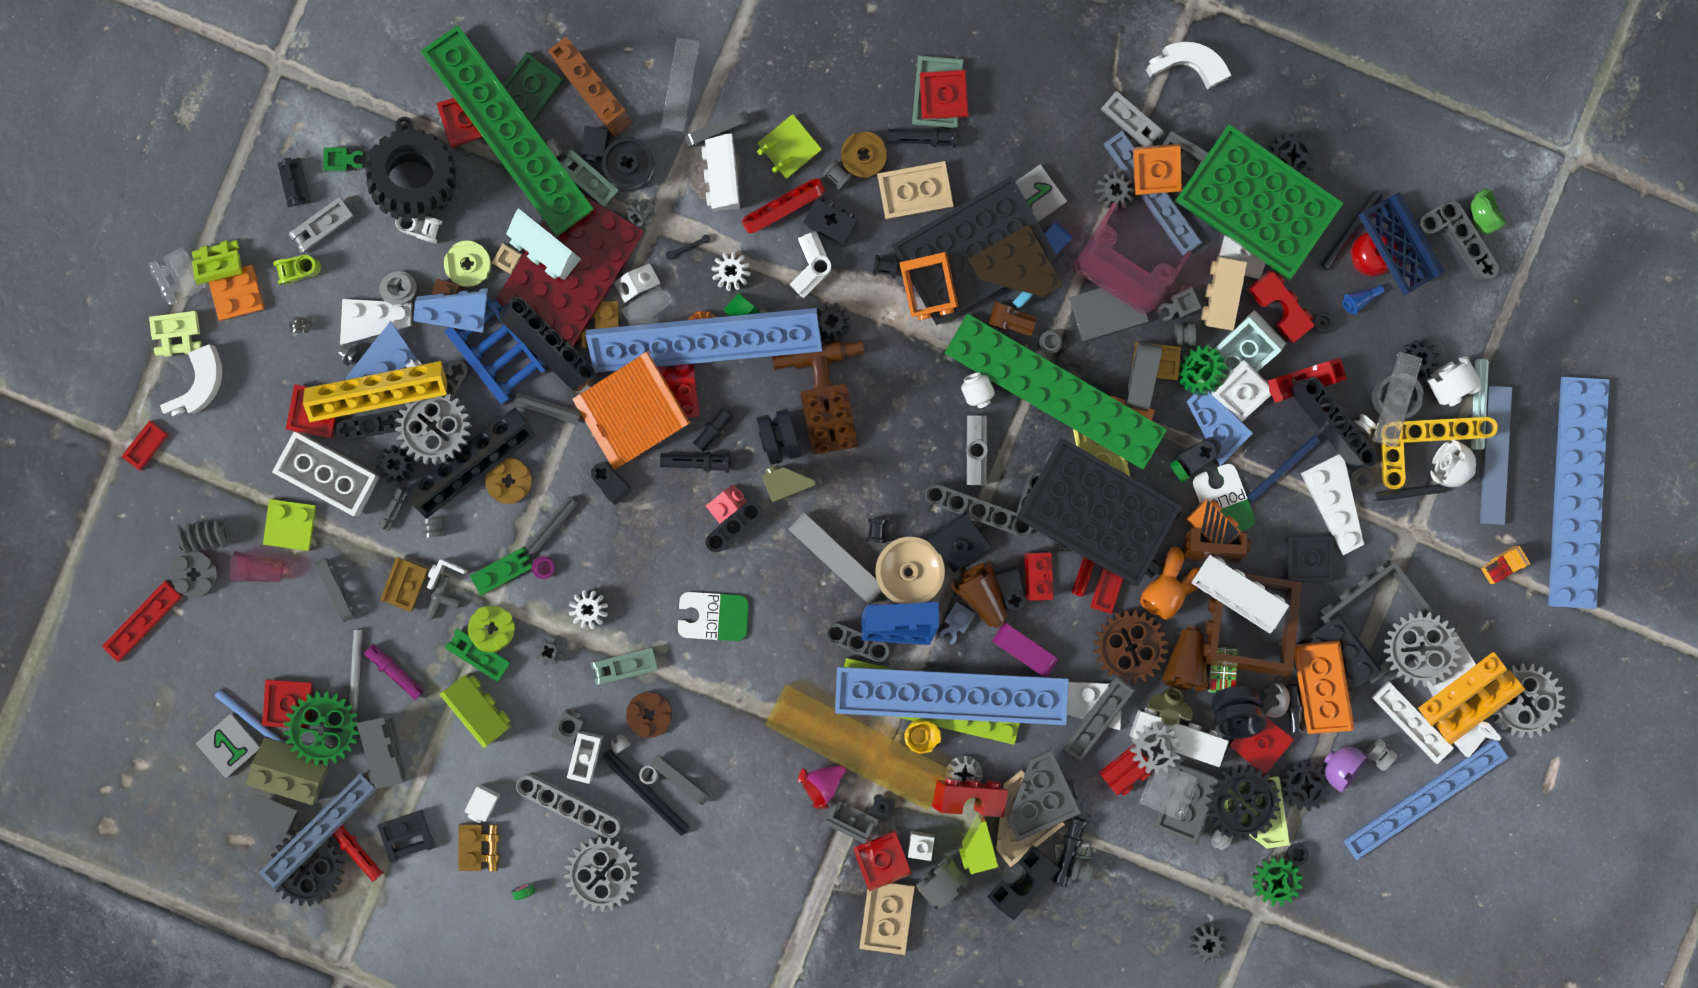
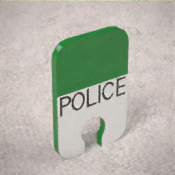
M1224 464L1216 467L1224 481L1219 489L1210 487L1207 472L1200 473L1194 477L1192 484L1199 504L1204 499L1216 501L1222 507L1220 512L1226 518L1231 516L1239 524L1236 528L1240 532L1250 529L1254 525L1255 518L1237 470L1233 465Z
M686 592L680 597L679 609L693 607L699 612V619L695 623L678 620V632L682 637L741 641L746 636L748 600L744 596Z

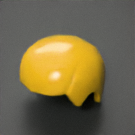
M927 719L913 721L904 733L906 745L911 751L919 754L932 752L935 746L941 742L940 730L935 723Z

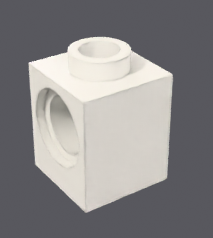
M480 784L476 787L464 812L468 813V817L480 823L481 820L485 822L489 819L501 794Z
M911 831L907 853L908 858L931 861L935 839L934 834Z

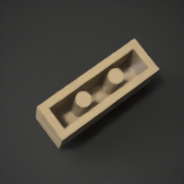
M1217 256L1216 261H1212L1210 274L1213 275L1212 284L1208 283L1206 289V297H1209L1208 305L1203 307L1201 320H1205L1204 325L1234 331L1247 262Z

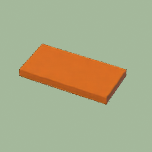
M1340 641L1296 644L1294 658L1307 733L1354 731L1355 726Z

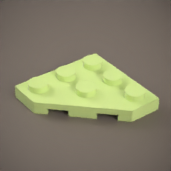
M1279 776L1269 777L1268 779L1276 782L1272 788L1279 789L1275 796L1279 797L1281 801L1275 803V806L1281 808V810L1274 811L1273 813L1278 819H1270L1273 827L1271 828L1266 825L1264 827L1265 834L1257 831L1258 837H1252L1267 849L1290 845ZM1246 781L1240 783L1239 791H1243L1246 788ZM1232 789L1228 790L1244 807L1248 808L1255 816L1258 815V812L1248 805L1243 798L1239 797ZM1259 796L1256 799V806L1263 802V796ZM1231 799L1225 801L1224 809H1228L1231 806ZM1247 813L1241 817V824L1248 820Z

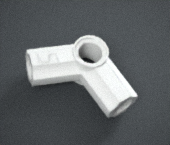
M816 231L798 239L809 265L791 282L790 286L803 299L831 272V263ZM819 261L827 264V270L823 273H818L814 269V265Z

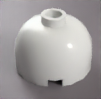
M1452 440L1451 444L1444 443L1433 458L1432 464H1436L1434 471L1431 470V477L1435 482L1447 487L1464 485L1474 476L1476 471L1474 453L1466 445L1456 440Z

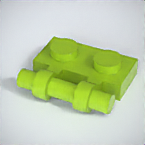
M225 240L221 241L218 245L210 247L205 245L201 246L199 250L192 251L194 261H192L194 280L197 285L242 274L240 254L236 250L240 249L238 240L230 242Z

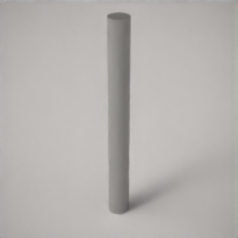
M354 630L349 693V705L352 704L353 707L349 712H357V714L363 630Z

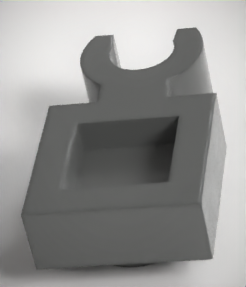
M1191 287L1170 297L1172 304L1164 303L1157 309H1168L1169 315L1163 318V321H1168L1173 318L1176 312L1179 318L1202 307Z

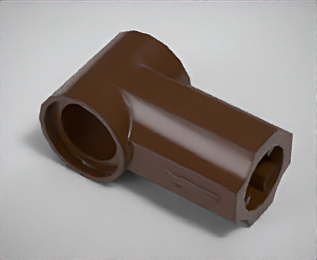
M995 302L988 325L1032 336L1037 317L1016 311L1011 306Z

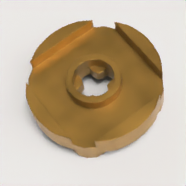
M859 132L850 135L843 143L841 149V161L848 173L858 178L868 179L877 175L886 163V148L882 139L872 132ZM867 149L870 158L861 161L858 151Z
M506 458L486 474L485 482L491 497L504 504H514L529 494L533 480L531 472L522 461ZM508 474H511V478L515 479V484H511L510 488H507L506 483H503V478H507Z

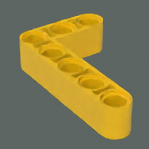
M1490 417L1391 422L1383 425L1380 430L1383 484L1389 489H1398L1404 485L1406 479L1404 443L1489 438L1496 434L1498 429L1497 422ZM1483 421H1487L1491 425V431L1488 434H1483L1480 431V425ZM1460 422L1465 423L1468 427V431L1464 436L1459 435L1456 431V426ZM1435 424H1441L1444 427V434L1441 437L1433 434L1432 430ZM1412 425H1417L1421 430L1418 438H1413L1409 434V429ZM1389 426L1397 430V436L1393 440L1387 438L1385 434ZM1390 449L1398 452L1399 457L1396 462H1390L1387 459V452ZM1392 472H1396L1400 477L1397 485H1391L1388 482V476Z

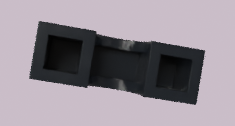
M1034 845L1018 861L1023 867V874L1020 879L1014 883H1006L1004 880H1001L987 896L1000 911L1012 920L1018 917L1059 870Z

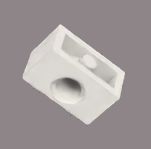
M585 731L578 733L567 775L568 779L588 784L592 781L603 736Z

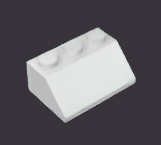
M725 134L706 139V146H702L703 160H707L708 169H704L705 183H709L710 192H706L707 206H711L712 211L740 209L732 134Z

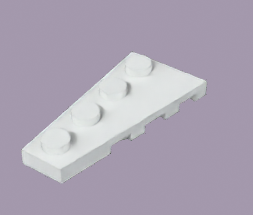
M1340 454L1300 473L1331 535L1334 536V541L1341 555H1345L1363 546L1364 542L1346 463Z
M1069 682L1067 715L1083 719L1110 683ZM1121 710L1108 727L1120 730Z

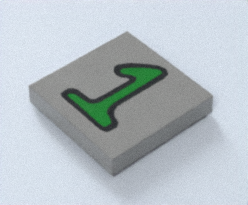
M1038 165L1016 181L1038 222L1067 202L1041 165Z
M230 713L196 743L225 778H228L257 753L260 748V744L233 713Z

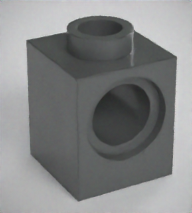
M574 709L563 711L551 737L570 747L573 746L578 733L586 721L581 718L583 714ZM566 720L574 722L575 730L573 732H567L564 729V722Z

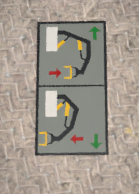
M1083 842L1079 846L1076 857L1081 860L1091 859L1090 842ZM1065 843L1054 844L1055 862H1059Z

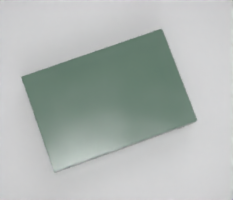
M918 56L912 125L948 129L957 127L958 129L959 118L922 120L919 73L963 70V59Z

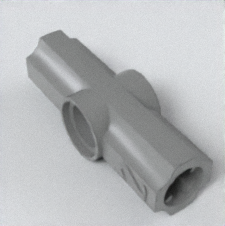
M967 416L966 485H987V416ZM979 444L982 446L983 453L980 457H974L971 454L970 449L972 445Z

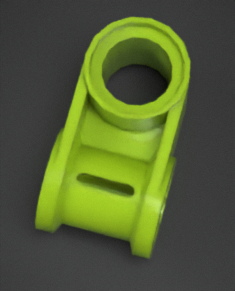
M309 255L285 258L273 262L274 266L277 267L280 279L278 285L291 284L299 280L315 277L321 271L320 261ZM310 260L312 262V269L306 272L304 264Z

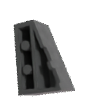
M393 714L368 718L356 723L364 748L365 759L370 769V782L374 784L375 789L407 781Z

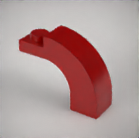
M1341 358L1268 380L1269 392L1274 402L1293 397L1291 387L1297 380L1315 377L1324 387L1347 380Z

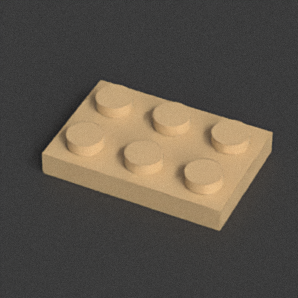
M945 161L877 174L885 220L954 207Z
M892 882L870 892L867 888L859 949L905 955L914 885Z

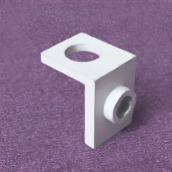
M650 264L627 272L614 282L624 303L637 294L660 284ZM623 282L628 285L629 294L624 292Z
M440 559L437 565L434 564L428 574V577L431 579L427 588L435 589L445 566L462 574H467L468 570L445 559Z
M1481 722L1455 741L1454 744L1466 757H1470L1485 737L1500 741L1501 737L1489 723Z

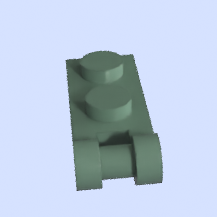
M569 150L565 154L566 158L562 162L559 161V163L578 188L596 203L606 207L619 190L574 151ZM573 163L578 166L574 171L569 169Z
M653 647L591 663L592 670L594 669L596 678H594L596 685L658 670ZM609 666L611 674L605 675L603 667Z

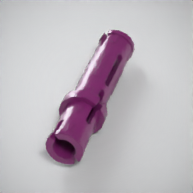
M374 643L363 654L379 667L378 670L387 674L414 700L424 692V688L396 665L391 656H386Z

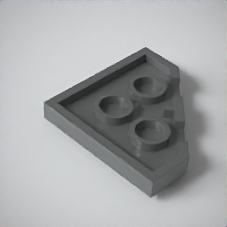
M1052 749L1030 758L1008 817L1009 825L1017 842L1081 814Z

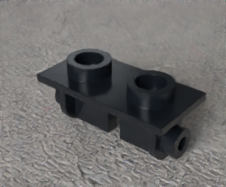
M301 158L282 159V162H278L287 207L311 203Z

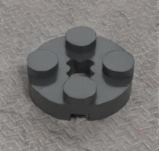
M200 551L184 553L177 557L171 569V580L175 590L188 597H201L208 594L216 586L219 579V569L216 562L207 556L206 553ZM192 568H196V571L201 574L196 578V581L189 576V573L193 570Z

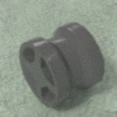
M1180 323L1175 324L1174 337L1176 347L1183 344L1195 346V323H1189L1184 326Z
M444 517L420 520L421 525L424 527L422 538L446 536L445 531L442 529Z
M1076 857L1070 873V879H1079L1083 883L1088 884L1093 872L1094 862H1083L1080 858Z

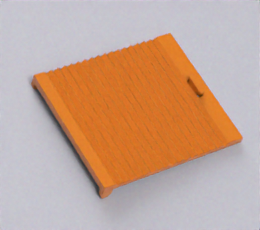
M650 351L643 353L572 399L614 470L683 427L691 424V421H688L652 360Z

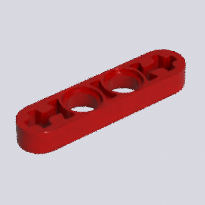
M819 178L811 179L746 215L741 221L746 232L755 233L820 197L825 192Z

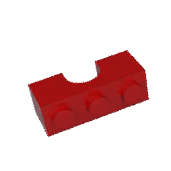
M1267 271L1246 289L1260 307H1266L1275 300L1281 303L1283 315L1274 326L1287 342L1294 343L1315 326L1311 321L1313 317L1308 310L1302 309L1297 303L1299 299L1296 294L1286 289L1283 285L1285 283L1283 277L1278 272Z
M946 777L945 780H936L932 807L940 813L962 815L964 804L967 800L974 797L973 810L982 816L1004 817L1008 790L1000 786V782L988 780L987 783H980V781L975 779H966V782H960L959 779Z

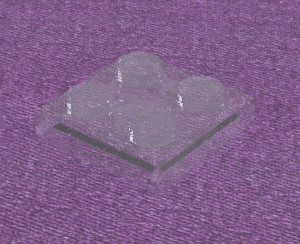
M1170 765L1167 766V773L1160 769L1159 775H1156L1154 769H1152V774L1148 778L1139 803L1183 821L1199 778Z

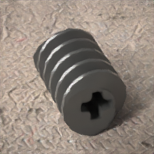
M214 519L212 527L209 521H205L204 528H202L200 523L196 522L195 529H192V526L187 524L186 531L183 530L181 525H178V545L185 553H191L192 549L195 552L200 551L201 548L204 550H209L210 547L216 549L219 545L227 547L229 544L227 523L223 520L222 525H220L218 520Z

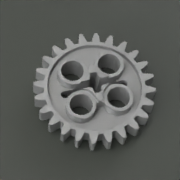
M450 393L445 398L444 396L414 401L412 404L405 403L408 409L406 411L399 410L403 418L396 419L401 426L395 428V430L402 433L397 437V440L405 441L400 447L403 450L409 448L407 455L411 457L415 454L414 460L417 462L423 457L425 465L429 463L430 459H432L434 465L438 464V459H441L443 463H447V456L455 459L453 452L462 453L459 446L461 444L468 445L464 437L471 436L469 432L465 431L467 428L472 427L470 423L465 422L470 418V415L462 414L466 407L464 405L458 407L460 400L456 398L452 401ZM433 406L438 407V412L435 416H428L429 408ZM422 414L433 425H436L449 438V441H445L435 431L431 430L418 415ZM454 421V429L450 432H446V423ZM418 423L422 424L421 432L413 434V426ZM435 438L439 439L438 447L430 449V441Z
M1421 611L1418 612L1417 618H1414L1409 613L1408 621L1401 617L1400 622L1402 625L1399 626L1394 623L1392 626L1396 631L1387 632L1392 639L1384 641L1385 644L1390 645V648L1384 650V653L1390 654V657L1385 661L1393 662L1394 664L1391 666L1390 671L1397 669L1399 672L1396 677L1399 678L1404 675V683L1413 679V686L1415 687L1419 681H1422L1423 687H1426L1429 680L1434 686L1436 685L1437 677L1442 682L1445 681L1443 673L1451 676L1452 672L1449 667L1456 668L1458 666L1453 659L1461 658L1460 655L1455 653V650L1461 649V646L1454 645L1459 636L1452 637L1451 635L1455 628H1446L1449 621H1445L1442 624L1439 623L1440 615L1434 620L1431 619V612L1427 614L1426 618H1423ZM1430 631L1437 632L1440 636L1439 642H1429L1427 640V633ZM1407 632L1413 633L1416 636V642L1411 645L1406 644L1403 640V635ZM1420 643H1423L1424 647H1443L1442 651H1426L1424 656L1421 655L1420 651L1401 652L1402 648H1418ZM1432 654L1439 655L1441 658L1440 666L1434 667L1430 665L1428 661L1429 656ZM1409 655L1415 656L1418 661L1417 666L1414 668L1406 666L1405 657Z
M1520 663L1519 670L1512 665L1511 672L1522 686L1528 678L1534 681V688L1530 691L1524 690L1522 694L1526 697H1531L1529 703L1538 712L1539 718L1535 717L1528 705L1521 704L1524 699L1519 694L1515 697V701L1512 704H1505L1492 714L1498 715L1494 722H1503L1502 730L1510 727V735H1514L1518 731L1520 738H1523L1525 732H1527L1529 738H1533V732H1536L1538 736H1542L1541 729L1550 732V723L1557 726V722L1554 720L1555 716H1563L1557 712L1558 709L1565 708L1564 705L1559 704V700L1565 699V696L1558 695V692L1563 687H1555L1558 678L1550 680L1552 672L1548 671L1542 674V666H1539L1535 671L1534 664H1530L1528 670L1523 663ZM1545 697L1548 700V706L1546 709L1540 710L1537 702L1540 698ZM1526 710L1529 713V720L1521 723L1518 715L1521 711Z
M599 836L597 843H595L591 837L589 845L585 842L580 843L582 850L576 847L573 849L576 856H568V860L572 864H566L564 867L570 870V872L564 874V878L570 879L565 886L573 887L569 895L577 894L578 897L575 902L583 900V908H586L588 904H592V911H595L596 907L600 906L601 912H604L608 905L612 911L614 910L615 902L621 907L623 905L621 898L627 901L630 899L627 891L634 893L636 890L631 884H637L639 881L633 878V876L639 874V870L633 869L638 862L630 861L634 853L626 854L625 851L628 846L620 848V840L616 841L615 844H611V838L603 842L602 836ZM598 852L604 853L607 861L605 863L597 862L595 854ZM615 858L616 862L607 870L605 877H601L589 890L587 886L596 878L599 873L598 871H602ZM587 869L591 873V879H582L579 874L580 870ZM612 869H622L624 877L620 879L615 878L612 875ZM597 886H606L608 894L604 896L598 894Z

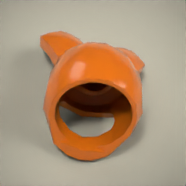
M1172 547L1168 550L1162 573L1144 589L1140 599L1142 607L1147 612L1166 620L1173 618L1178 612L1187 594L1198 589L1191 582L1201 568L1192 569L1181 582L1176 579L1185 558L1183 551L1178 547Z

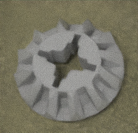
M396 271L383 278L380 283V294L384 301L392 306L399 304L403 306L408 301L412 302L413 296L417 294V285L410 274ZM402 283L404 291H399L396 296L394 288H398Z
M959 756L948 764L946 777L956 778L963 782L961 776L954 773L962 772L964 765H966L967 772L974 775L966 779H975L981 782L983 777L982 768L974 758Z

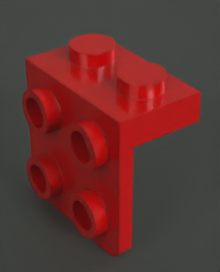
M694 364L657 367L687 418L698 417L700 409L695 384Z

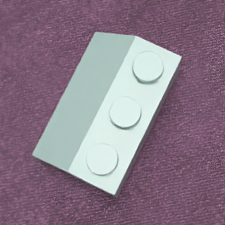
M520 209L515 212L506 233L512 238L509 243L519 251L522 248L528 251L527 257L536 265L540 262L547 267L545 272L555 280L557 277L565 280L581 258Z

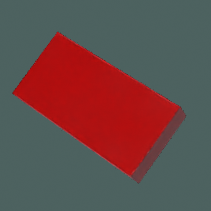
M149 420L121 457L136 469L142 471L170 434Z
M1102 568L1090 607L1112 614L1123 579Z

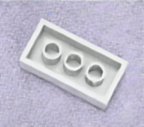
M295 431L272 473L352 516H360L380 479L379 474L305 434Z

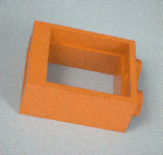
M946 252L899 262L911 317H917L919 321L932 318L931 313L940 311V315L954 313L953 308H957L959 305ZM942 263L950 303L918 310L910 271Z

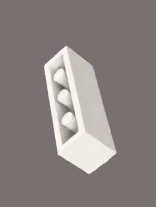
M1209 555L1191 582L1268 633H1271L1276 628L1289 607L1281 596L1272 595L1267 592L1262 584L1250 581L1243 572L1228 567L1226 562L1217 556Z
M1145 708L1144 711H1137L1129 736L1138 740L1139 736L1136 732L1144 733L1145 725L1149 729H1152L1153 723L1157 724L1158 729L1165 725L1166 732L1171 729L1174 731L1172 738L1178 737L1180 739L1175 744L1182 747V750L1176 751V753L1220 767L1228 740L1217 734L1216 731L1210 730V733L1201 731L1202 726L1189 722L1188 726L1180 724V719L1176 725L1167 726L1157 716V711ZM1155 734L1149 735L1144 740L1153 739ZM1165 737L1164 744L1166 748L1171 750L1170 742Z

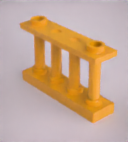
M1492 652L1418 709L1431 726L1436 724L1437 729L1451 745L1526 689L1511 670L1507 671L1508 669L1498 656Z

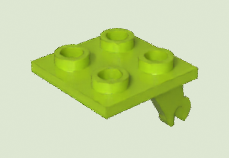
M793 114L757 143L760 146V149L757 151L758 154H766L775 165L772 171L774 173L780 171L786 179L822 150Z

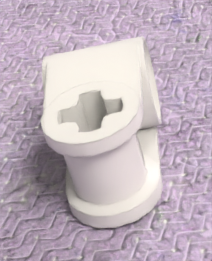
M425 216L423 221H418V218H412V227L403 229L402 221L404 217H399L398 220H395L396 227L401 232L431 243H437V231L439 225H442L443 222Z

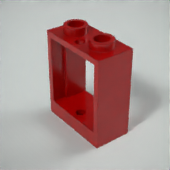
M1025 552L1026 599L1030 601L1053 600L1052 553Z

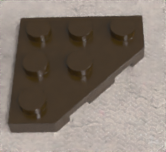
M1030 225L1023 227L968 258L980 280L1044 297L1063 286Z

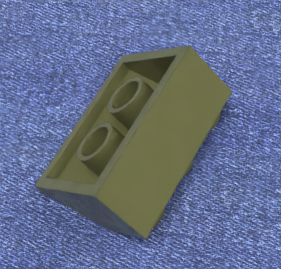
M778 465L766 469V474L762 476L772 502L816 486L814 480L784 467L780 468Z
M264 737L252 762L246 785L310 805L316 803L320 798L331 758L328 759L327 766L324 765L323 760H319L317 766H315L314 759L305 763V755L298 759L299 751H290L294 745Z

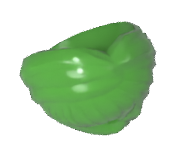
M1487 188L1479 191L1471 202L1473 226L1478 233L1488 235L1504 227L1506 220L1497 207L1493 192Z

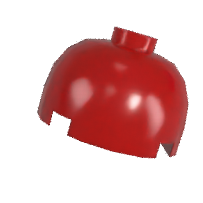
M1368 232L1360 235L1353 242L1350 255L1353 261L1352 264L1359 273L1368 277H1375L1390 271ZM1381 235L1382 241L1387 245V238ZM1394 242L1393 249L1398 251V247ZM1393 256V260L1395 263L1397 261V257Z

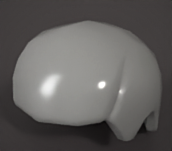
M1272 683L1268 689H1264L1266 698L1263 700V710L1266 717L1279 718L1285 714L1289 707L1290 694L1283 684Z

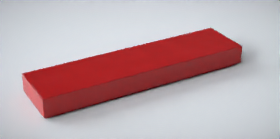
M165 580L101 647L117 662H121L184 595L177 592L175 587L168 580Z

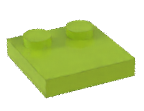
M269 499L263 545L310 551L317 505Z

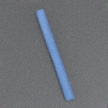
M220 689L215 694L217 699L265 737L286 743L282 737L268 726H262V722L224 691Z

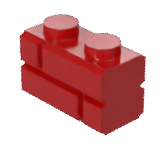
M1135 744L1098 772L1117 796L1120 794L1126 795L1134 788L1132 785L1138 779L1143 781L1152 774V772L1149 774L1145 772L1146 766L1141 769L1138 767L1139 760L1133 761L1132 757L1136 753L1131 752L1130 748L1135 747ZM1141 752V755H1142L1143 759L1146 761V760H1147L1146 757H1145L1144 754Z

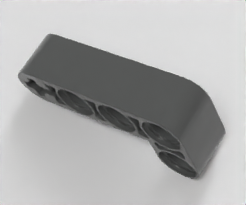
M1454 200L1446 201L1418 219L1417 223L1425 236L1436 233L1442 228L1445 230L1477 280L1486 281L1498 274V263L1458 202ZM1445 206H1448L1453 210L1452 217H1447L1445 215ZM1426 218L1433 221L1434 227L1432 230L1425 227ZM1458 225L1465 229L1464 237L1457 234L1456 229ZM1470 245H1474L1477 248V256H1472L1469 253ZM1482 257L1484 259L1482 261H1479V263L1475 262L1476 260L1481 259ZM1488 266L1489 270L1484 274L1482 270Z

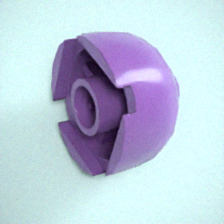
M1349 746L1341 747L1336 752L1331 750L1324 760L1327 763L1325 769L1326 779L1339 792H1345L1355 780L1360 768H1363L1369 756L1361 750Z

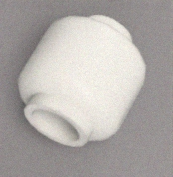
M980 372L965 377L964 383L961 386L968 405L977 406L978 408L989 405L991 403L990 399L995 394L989 377L981 375Z

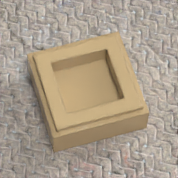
M502 244L492 264L512 274L523 254Z

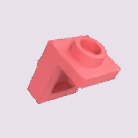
M732 485L707 504L706 507L721 524L747 503V500L744 498L743 493L735 485Z

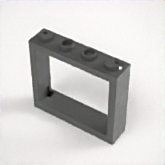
M1383 561L1375 568L1377 571L1374 574L1363 576L1357 581V587L1353 590L1349 588L1338 596L1340 600L1334 604L1330 602L1320 610L1322 613L1317 616L1323 625L1329 622L1330 617L1390 572L1425 618L1429 612H1431V619L1434 620L1437 617L1395 561ZM1435 631L1428 632L1427 640L1429 641L1438 633ZM1413 635L1411 638L1405 641V643L1410 645L1414 644L1416 642V636ZM1402 648L1401 652H1413L1418 648ZM1390 654L1377 663L1382 671L1368 680V683L1373 684L1390 671L1391 666L1394 664L1393 662L1385 661L1390 657Z

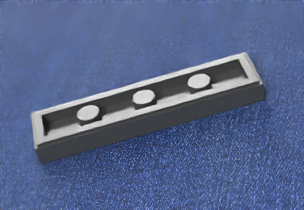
M1116 675L1062 746V749L1081 762L1135 692V687Z

